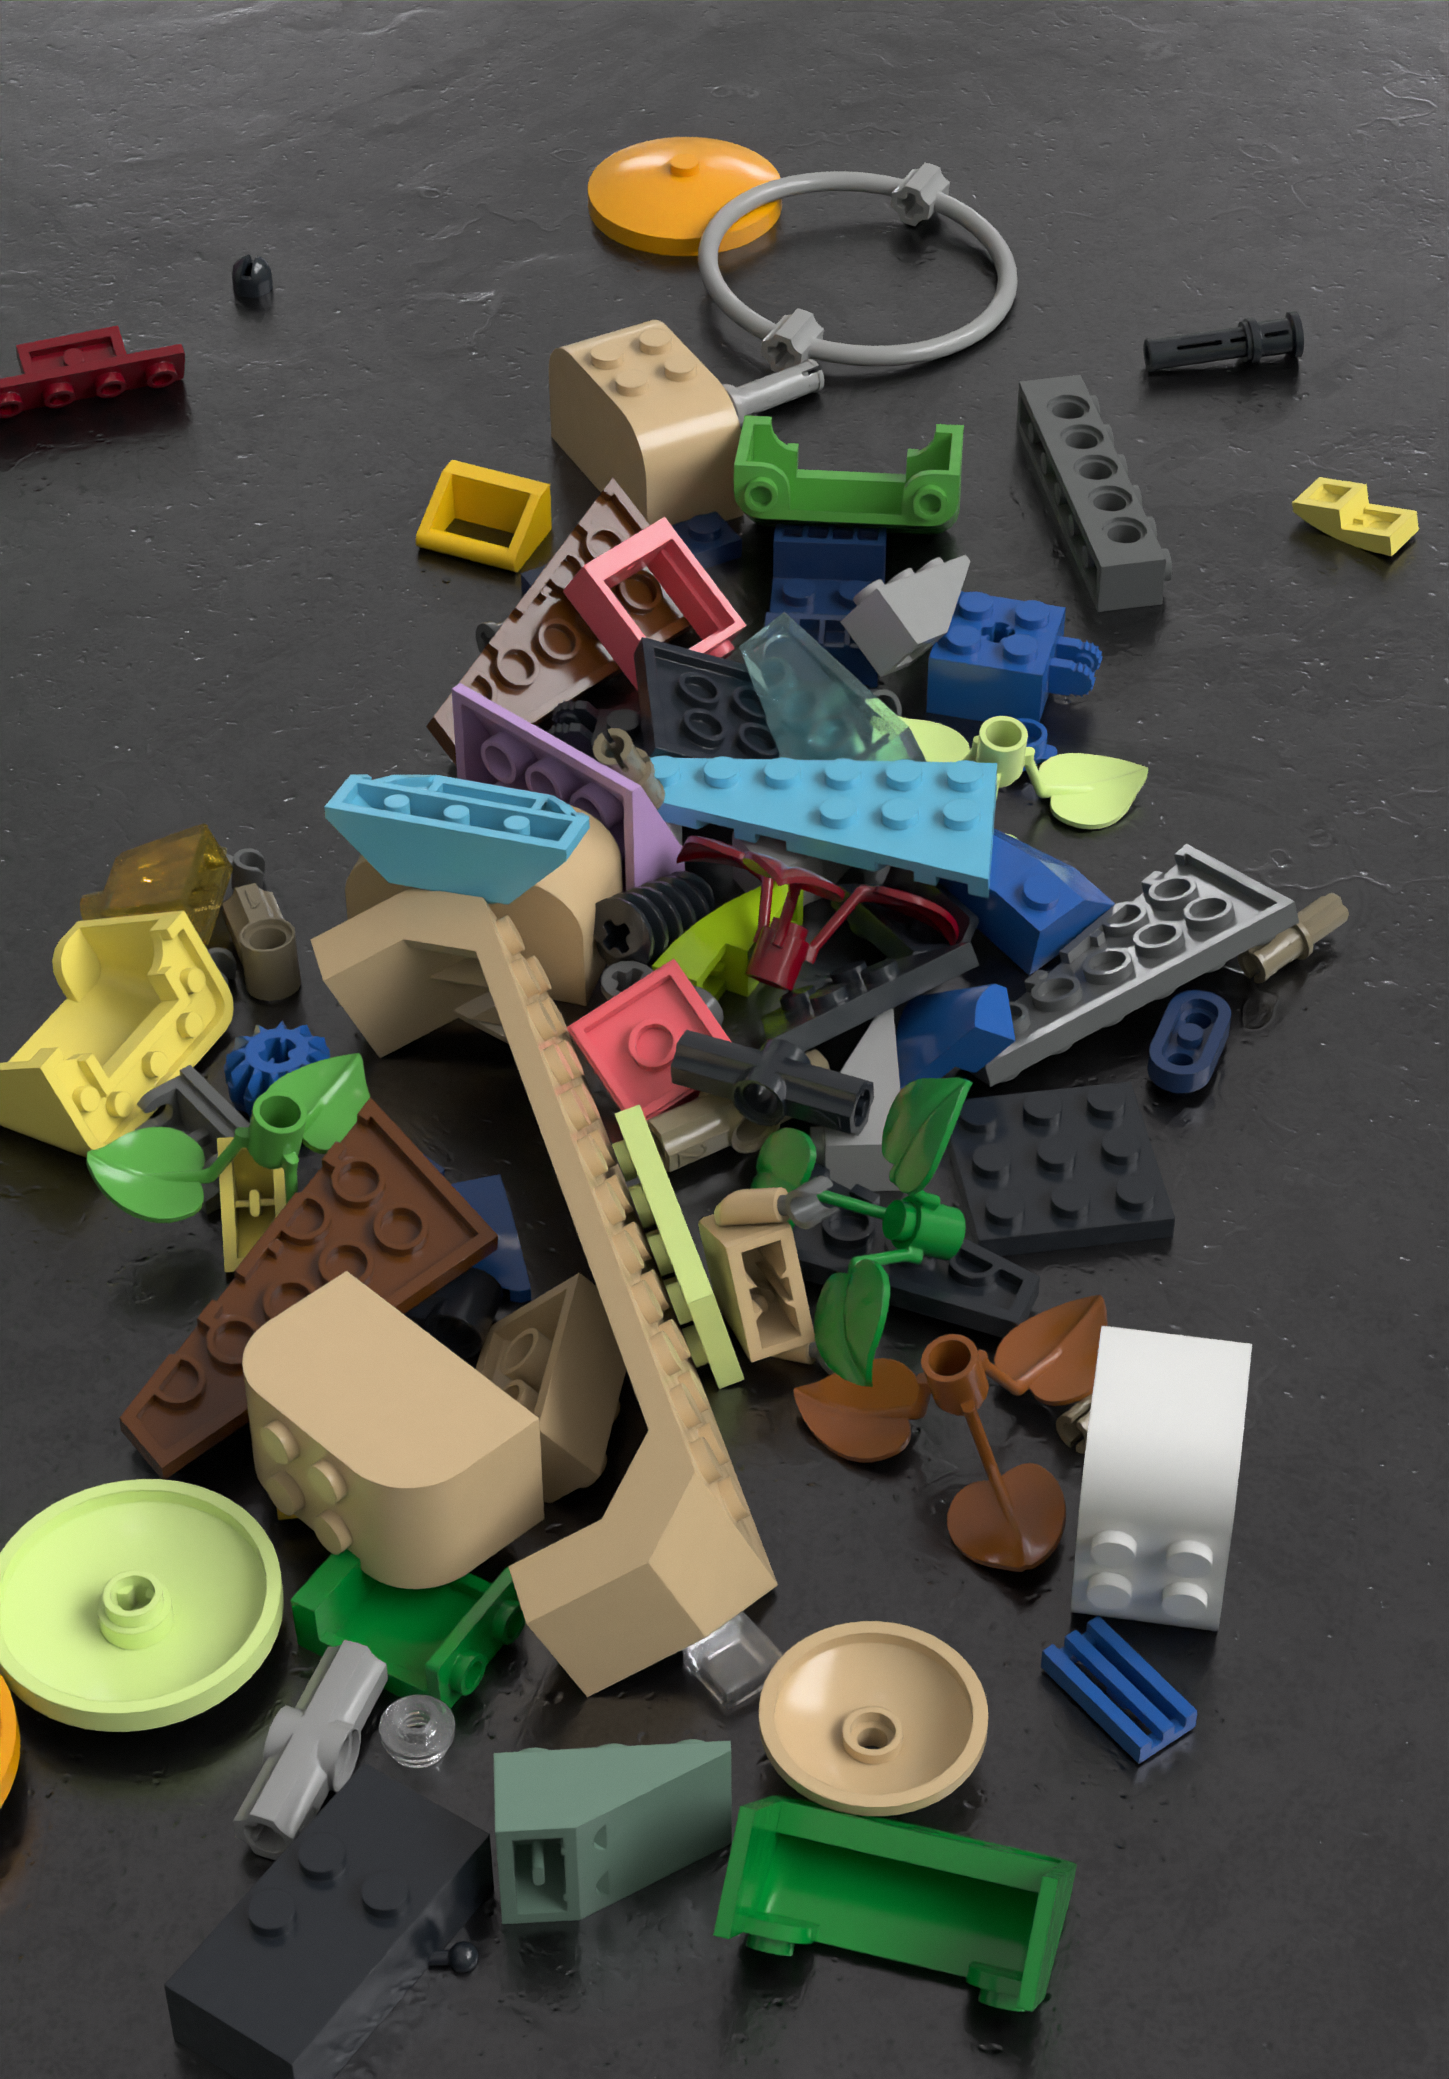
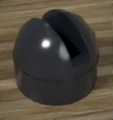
M249 254L239 258L233 265L232 271L234 292L239 296L256 298L268 294L273 289L272 271L269 263L258 255L254 260L251 259Z

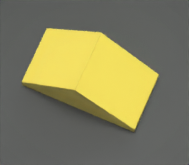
M234 1137L217 1138L218 1157ZM242 1148L219 1175L225 1272L235 1271L286 1205L283 1168L268 1169L260 1166L255 1162L247 1148Z

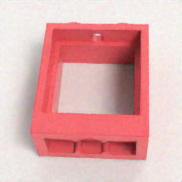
M665 517L585 564L563 590V593L637 691L634 652L641 638L645 637V635L610 588L643 568L648 567L702 639L701 642L691 647L690 650L727 659L736 650L731 642L747 626Z

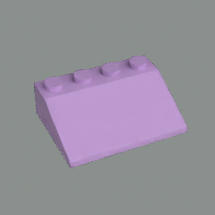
M459 683L452 688L458 779L554 795L565 803L591 814L610 831L618 844L622 859L623 892L660 877L668 876L676 871H685V862H676L682 848L639 784L463 684Z

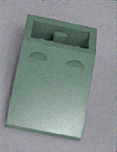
M688 1739L674 1744L626 1746L611 1743L597 1748L560 1750L527 1748L519 1752L494 1753L495 1836L502 1924L582 1920L731 1844V1741L705 1742L697 1739Z

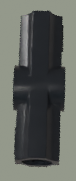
M686 1030L677 1042L675 1056L670 1066L672 1083L732 1100L740 1114L749 1121L763 1126L776 1125L785 1116L859 1136L868 1122L870 1108L874 1100V1083L872 1081L811 1065V1061L805 1052L786 1040L772 1039L766 1041L758 1050Z

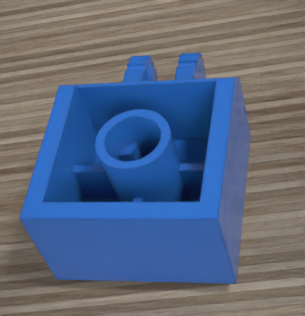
M961 591L948 632L933 645L929 655L927 713L983 722L995 716H1009L1015 719L1028 718L1040 722L1049 693L1066 696L1073 694L1075 697L1077 695L1082 697L1084 694L1088 695L1089 691H1092L1096 680L1094 677L1095 671L1099 670L1103 658L1101 656L1102 651H1099V646H1095L1093 642L1088 643L1087 640L1082 642L1081 639L1064 637L1066 607L1047 605L1036 600L1021 601L989 596L983 592Z

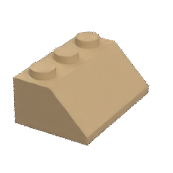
M578 1273L494 1323L482 1346L476 1366L478 1372L539 1418L543 1502L553 1503L578 1488L584 1489L591 1486L604 1471L607 1464V1455L605 1453L612 1425L620 1411V1402L618 1400L625 1372L627 1371L597 1286Z

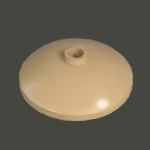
M882 1621L850 1622L835 1625L809 1635L790 1648L777 1661L765 1680L761 1692L759 1731L770 1763L777 1773L803 1796L824 1807L852 1815L891 1816L913 1812L940 1801L956 1790L970 1776L982 1756L987 1740L988 1705L985 1692L974 1670L957 1651L945 1642L922 1630L902 1624ZM877 1746L880 1749H867L864 1747Z

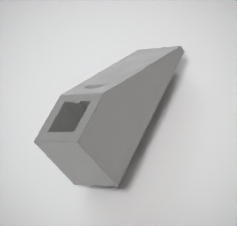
M966 554L947 562H943L940 557H937L925 564L916 573L911 568H908L893 577L886 585L881 579H878L862 589L853 598L857 607L841 623L880 677L912 665L948 632L970 564Z

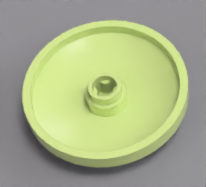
M135 1479L107 1483L70 1495L34 1516L18 1530L0 1552V1674L9 1689L34 1710L51 1719L83 1729L104 1732L141 1731L171 1725L203 1713L235 1693L253 1676L270 1653L278 1636L283 1616L284 1597L281 1571L274 1546L265 1530L245 1509L232 1500L198 1485L164 1479Z

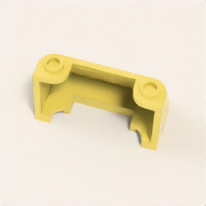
M184 910L77 921L60 939L54 949L52 959L53 973L67 999L8 1062L0 1063V1126L86 1158L88 1151L102 1148L124 1134L135 1131L137 1127L146 1122L155 1111L144 1113L138 1107V1101L148 1091L179 1076L181 1069L189 1065L194 1068L223 1035L232 1021L234 1011L233 997L226 981Z

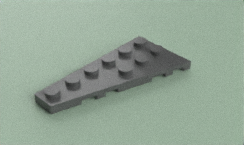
M1185 844L1174 854L1176 865L1166 874L1154 871L1141 882L1143 893L1134 901L1116 903L1059 951L1061 963L1052 971L1047 973V971L1038 969L1024 981L1026 993L1015 1002H1009L1016 1041L977 1073H969L990 1087L997 1083L1014 1079L1022 1070L1040 1060L1068 1050L1074 1042L1102 1027H1109L1119 1023L1125 1015L1153 1000L1163 999L1171 995L1176 988L1204 973L1220 969L1225 965L1226 961L1255 946L1271 942L1277 934L1299 923L1295 901L1191 845Z

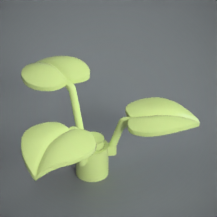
M880 710L873 732L872 751L874 761L908 759L915 762H957L969 760L978 763H997L996 799L998 788L1011 785L1021 776L1023 767H1025L1036 795L1040 798H1051L1050 810L1059 821L1082 829H1101L1120 820L1129 810L1145 783L1148 774V767L1136 763L1084 753H1066L1053 756L1044 761L1038 771L1034 761L1035 749L1026 747L1028 739L1026 727L1019 720L1009 716H995L986 720L981 725L979 735L973 738L971 750L964 736L950 727L926 720L903 718L884 710Z

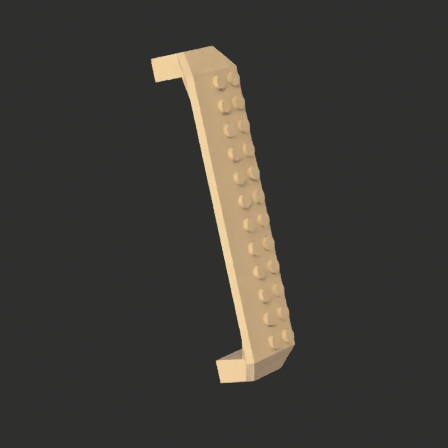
M410 887L311 939L323 981L379 1058L457 1018L510 1045L648 1427L644 1440L601 1520L508 1566L526 1624L584 1694L589 1697L706 1638L778 1584L582 1066L567 1031L566 1024L554 1001L547 994V991L552 988L545 971L534 955L527 959L521 955L520 952L525 950V946L514 923L508 915L497 919L483 897Z

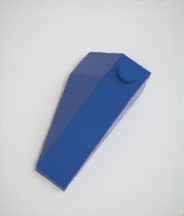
M995 828L993 833L989 899L968 894V884L944 878L939 880L942 886L978 916L979 923L977 928L1029 976L1059 955L1060 950L1115 905L1111 899L1076 868Z

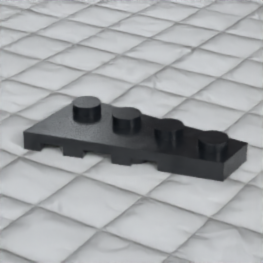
M815 1162L808 1181L818 1176L830 1179V1169ZM831 1180L833 1186L827 1189V1191L882 1206L880 1205L879 1194L859 1184H856L850 1190ZM820 1202L822 1205H824V1206L827 1207V1208L837 1207V1206H833V1205H830V1204H826V1203ZM840 1207L837 1214L812 1228L803 1229L795 1224L792 1229L802 1278L824 1285L826 1280L834 1273H848V1265L853 1257L899 1249L895 1248L891 1240L884 1236L882 1230L883 1220ZM967 1239L963 1240L957 1254L947 1261L923 1256L922 1262L919 1265L909 1262L882 1265L888 1274L890 1282L889 1305L1004 1338L1012 1329L1027 1320L1039 1295L1040 1276Z

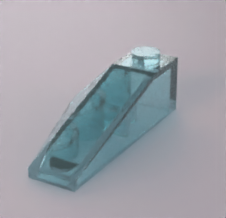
M785 612L739 646L754 689L765 712V719L777 745L780 754L779 758L786 757L794 760H836L847 758L854 761H896L908 759L915 762H927L909 726Z

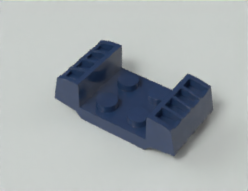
M776 523L773 541L770 612H766L763 640L764 670L802 679L803 683H817V685L822 686L823 683L843 684L846 687H849V684L869 685L871 688H877L878 673L842 625L841 621L857 607L853 598L862 589L878 579H881L885 584L887 527L875 529L859 528V526L849 528L834 527V525L823 527L809 526V524L797 526Z

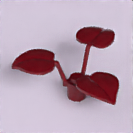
M688 836L677 857V863L709 862L745 869L761 881L758 927L752 941L756 946L745 975L783 991L792 992L803 962L814 964L822 946L856 906L862 902L875 903L923 922L938 931L949 942L950 946L955 945L958 939L959 929L956 920L941 906L908 892L879 885L875 887L860 885L810 943H807L805 939L809 930L791 922L800 891L802 889L828 900L842 902L845 892L831 881L804 868L787 867L784 862L771 856L751 851L744 852L721 841L700 836ZM775 880L778 886L787 884L788 893L780 918L773 917L770 925L773 882Z

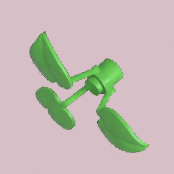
M354 1053L320 1060L296 1069L276 1080L254 1102L249 1127L236 1128L234 1139L215 1162L206 1169H203L205 1163L204 1152L193 1138L183 1131L170 1127H148L129 1132L102 1148L88 1151L86 1157L88 1170L104 1196L122 1211L148 1222L172 1223L196 1215L201 1210L204 1200L201 1184L214 1182L240 1150L247 1148L255 1162L260 1166L268 1169L283 1168L287 1204L296 1192L298 1193L297 1167L301 1143L303 1142L307 1148L316 1153L326 1154L336 1141L340 1143L357 1122L358 1112L370 1098L361 1054Z

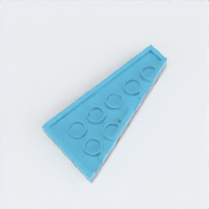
M724 756L715 758L649 757L654 765V776L660 781L665 790L664 802L657 809L665 822L693 829L702 828L709 823L733 828L735 839L756 843L760 835L786 841V851L874 872L885 868L887 865L914 871V881L933 886L937 885L940 878L968 884V894L989 899L997 793V763H978L969 760L957 762H915L908 759L896 761H854L847 758L836 760H794L786 757L775 759H733Z

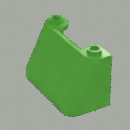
M745 415L734 462L735 501L750 520L766 527H775L776 523H784V525L797 526L809 524V526L828 527V525L849 528L859 526V528L875 529L887 527V533L928 535L943 533L950 529L957 521L960 510L964 425L936 424L934 438L928 446L921 450L908 449L906 474L798 469L799 444L788 443L786 445L779 440L772 428V417Z

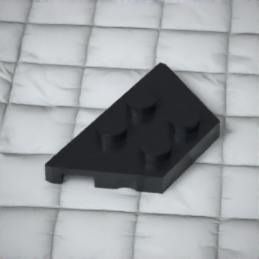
M963 942L899 959L884 960L871 966H867L865 961L861 960L837 968L830 973L831 983L815 990L814 985L792 990V992H788L779 998L780 1008L761 1016L767 1041L772 1039L786 1040L795 1044L802 1051L815 1047L979 966L971 942Z

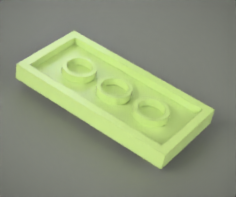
M639 1104L615 1113L624 1140L613 1143L612 1147L625 1181L639 1178L640 1183L630 1186L628 1189L643 1229L654 1224L657 1226L656 1230L645 1234L660 1274L664 1276L672 1272L675 1273L674 1277L663 1282L679 1324L683 1325L691 1321L694 1323L683 1328L682 1332L695 1367L697 1368L709 1363L719 1389L745 1380L714 1293L641 1106Z

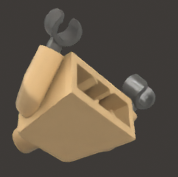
M815 1177L789 1193L782 1187L735 1191L727 1195L716 1206L714 1214L699 1220V1231L715 1299L720 1311L751 1363L770 1356L804 1364H813L818 1359L823 1369L829 1375L834 1373L824 1362L816 1346L791 1225L787 1222L790 1218L798 1227L809 1229L839 1212V1207L827 1208L817 1198L818 1194L833 1186L832 1181L827 1177Z

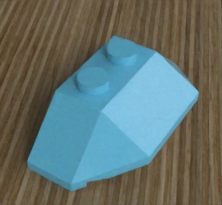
M350 774L324 806L325 818L388 883L430 891H445L483 897L487 904L501 903L509 905L565 863L590 828L589 816L582 812H576L572 806L554 795L441 775H390L372 780V777L368 774Z

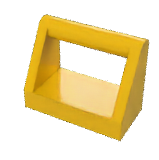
M451 460L442 471L415 538L416 546L518 572L552 530L550 484ZM456 518L514 533V536L508 548L453 534L445 530Z

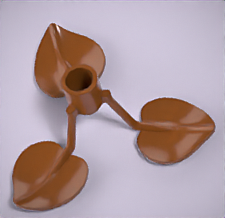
M1101 1295L1073 1300L1048 1309L1022 1322L1018 1327L1012 1329L1000 1342L994 1357L995 1365L989 1361L986 1351H977L975 1344L969 1338L958 1334H948L936 1338L925 1348L921 1358L924 1372L918 1374L917 1377L906 1365L899 1361L877 1358L873 1360L872 1367L873 1387L856 1385L833 1373L820 1381L794 1388V1397L804 1422L817 1440L836 1455L860 1463L885 1460L903 1451L911 1438L910 1420H918L926 1415L931 1394L936 1405L943 1411L957 1416H965L989 1480L977 1481L965 1486L952 1500L947 1513V1527L956 1548L975 1563L1015 1572L1033 1569L1049 1558L1062 1538L1066 1524L1065 1498L1058 1481L1049 1471L1038 1464H1021L1001 1476L977 1412L988 1394L989 1384L986 1376L1015 1396L1022 1395L1030 1389L1032 1395L1045 1405H1067L1081 1401L1093 1393L1101 1326H1108L1105 1301Z

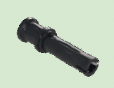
M1297 311L1286 312L1284 318L1259 322L1254 317L1244 318L1243 321L1239 322L1238 327L1195 332L1158 339H1145L1143 344L1144 361L1148 372H1154V370L1236 358H1242L1243 362H1248L1249 364L1259 363L1261 357L1289 354L1291 358L1302 357L1304 352V332L1302 321Z

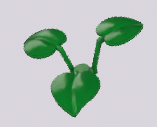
M962 1078L917 1079L904 1086L895 1097L883 1129L882 1154L888 1162L894 1164L889 1173V1180L901 1192L909 1196L902 1200H894L885 1208L827 1190L817 1195L820 1202L883 1220L882 1230L884 1236L891 1240L895 1248L899 1249L853 1257L848 1265V1273H834L826 1280L817 1302L814 1316V1338L818 1351L824 1362L834 1373L856 1385L873 1387V1360L883 1333L890 1299L889 1277L882 1265L900 1262L919 1265L922 1262L923 1256L947 1261L957 1254L963 1243L966 1224L961 1210L940 1204V1196L927 1193L923 1189L928 1185L940 1164L968 1091L973 1084L969 1080ZM782 1128L773 1132L760 1149L756 1165L758 1174L753 1179L750 1189L782 1187L789 1193L808 1182L817 1156L816 1147L812 1139L805 1132L794 1128ZM789 1218V1219L787 1220V1222L791 1225V1227H792V1229H793V1227L795 1226V1224H794L793 1221Z

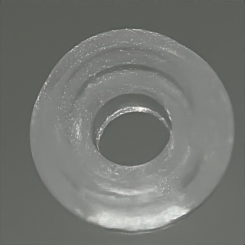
M411 1695L393 1702L382 1714L379 1723L380 1740L384 1749L401 1765L410 1768L431 1766L445 1755L454 1740L455 1720L453 1713L444 1702L432 1696ZM416 1725H424L420 1728H410Z

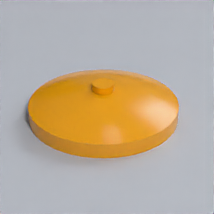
M702 137L655 139L624 148L606 158L595 168L588 182V210L597 228L620 244L653 254L698 256L700 240L707 224L724 205L753 187L780 179L781 177L767 159L738 144ZM782 199L762 205L738 219L724 235L718 253L748 244L771 229L781 214Z

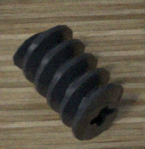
M676 871L668 876L649 881L639 887L631 888L595 903L593 935L600 956L608 966L621 961H635L647 966L653 965L676 939L699 920L714 911L715 900L712 887L701 876L691 871Z

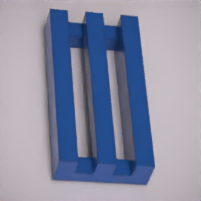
M1099 1615L1087 1622V1631L1082 1635L1077 1630L1066 1635L1064 1646L1060 1649L1052 1644L1042 1651L1041 1668L1138 1764L1196 1726L1197 1710ZM1080 1661L1107 1687L1106 1693L1122 1709L1128 1708L1152 1733L1147 1736L1074 1663Z

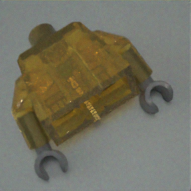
M199 824L122 852L114 860L104 890L82 896L80 900V913L84 921L184 910L203 944L208 945L230 877L233 890L235 887L256 883L263 890L265 859L258 850L253 848L239 850L234 856L227 854V848L218 844L207 824ZM211 948L208 952L228 985V979L233 980L236 978L235 958L226 948Z

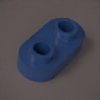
M1191 990L1176 995L1170 1001L1149 1048L1147 1071L1153 1083L1173 1093H1189L1203 1088L1209 1082L1229 1036L1231 1009L1223 998L1208 991Z

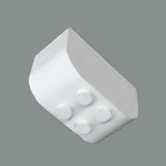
M1101 1326L1081 1485L1071 1612L1218 1631L1237 1496L1252 1344Z

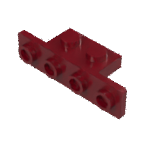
M118 325L16 345V356L22 375L0 379V418L13 417L21 411L44 406L60 408L75 400L95 396L111 398L125 390L146 386L161 388L168 386L174 381L184 378L185 352L182 344H176L127 354Z

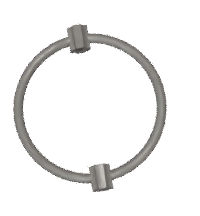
M926 162L919 169H912L904 179L864 172L830 171L793 175L758 185L729 201L713 216L702 234L698 248L700 276L707 292L726 316L738 326L762 340L761 356L769 362L771 370L774 372L795 366L809 358L855 366H898L949 356L980 341L1003 321L1011 309L1018 284L1017 267L1013 254L999 232L975 210L949 196L950 182L942 175L940 167ZM813 192H866L890 196V207L897 212L900 221L916 226L921 220H928L936 211L960 224L972 233L989 252L996 267L998 282L996 293L988 307L973 321L953 332L909 344L888 346L851 345L823 340L824 328L816 322L813 313L797 308L793 314L784 315L777 324L750 309L737 298L725 283L718 265V250L724 235L738 219L767 203L794 195Z

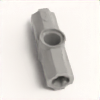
M344 1640L341 1645L328 1647L295 1708L285 1705L275 1716L265 1741L263 1767L233 1820L235 1837L249 1845L255 1854L277 1860L317 1816L329 1791L338 1792L350 1779L359 1755L361 1730L388 1681L387 1664L374 1656L368 1646Z

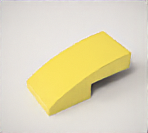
M1319 477L1292 502L1293 512L1315 528L1342 542L1374 553L1393 556L1419 530L1417 511L1369 504L1367 484Z

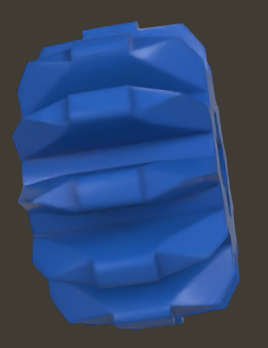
M283 1020L275 1029L267 1030L260 1025H256L252 1037H235L234 1049L226 1055V1064L224 1065L225 1081L228 1084L229 1098L233 1102L234 1108L238 1111H245L251 1119L254 1102L276 1080L303 1066L331 1058L330 1049L326 1046L325 1038L311 1035L308 1025H302L293 1030L287 1029Z

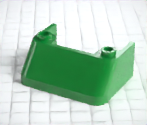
M773 1795L742 1805L739 1808L713 1936L731 1939L741 1933H748L747 1947L782 1956H793L795 1943L811 1944L815 1941L966 1977L967 1983L981 1988L979 2002L1010 2011L1025 2012L1027 2010L1033 2012L1045 1998L1071 1897L1077 1864L1041 1853L880 1816H861L839 1812L810 1800Z

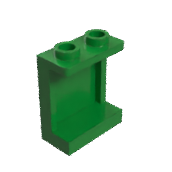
M348 1549L339 1555L331 1554L290 1600L298 1645L323 1657L328 1647L341 1645L344 1640L368 1646L374 1656L387 1664L388 1681L384 1689L444 1718L462 1695L467 1696L476 1689L484 1675L486 1665L504 1644L509 1645L518 1638L526 1623L509 1567L503 1570L493 1584L471 1573H467L463 1577L445 1585L426 1589H405L390 1586L371 1578L361 1570L360 1559Z

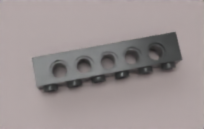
M1081 375L1019 381L1017 428L1097 612L1161 605L1163 602L1164 582L1170 581L1172 577L1171 556L1167 548L1160 547L1157 540L1154 518L1146 516L1143 510L1139 486L1137 484L1132 485L1128 478V467L1124 454H1117L1114 448V437L1110 424H1103L1101 420L1097 396L1089 394Z

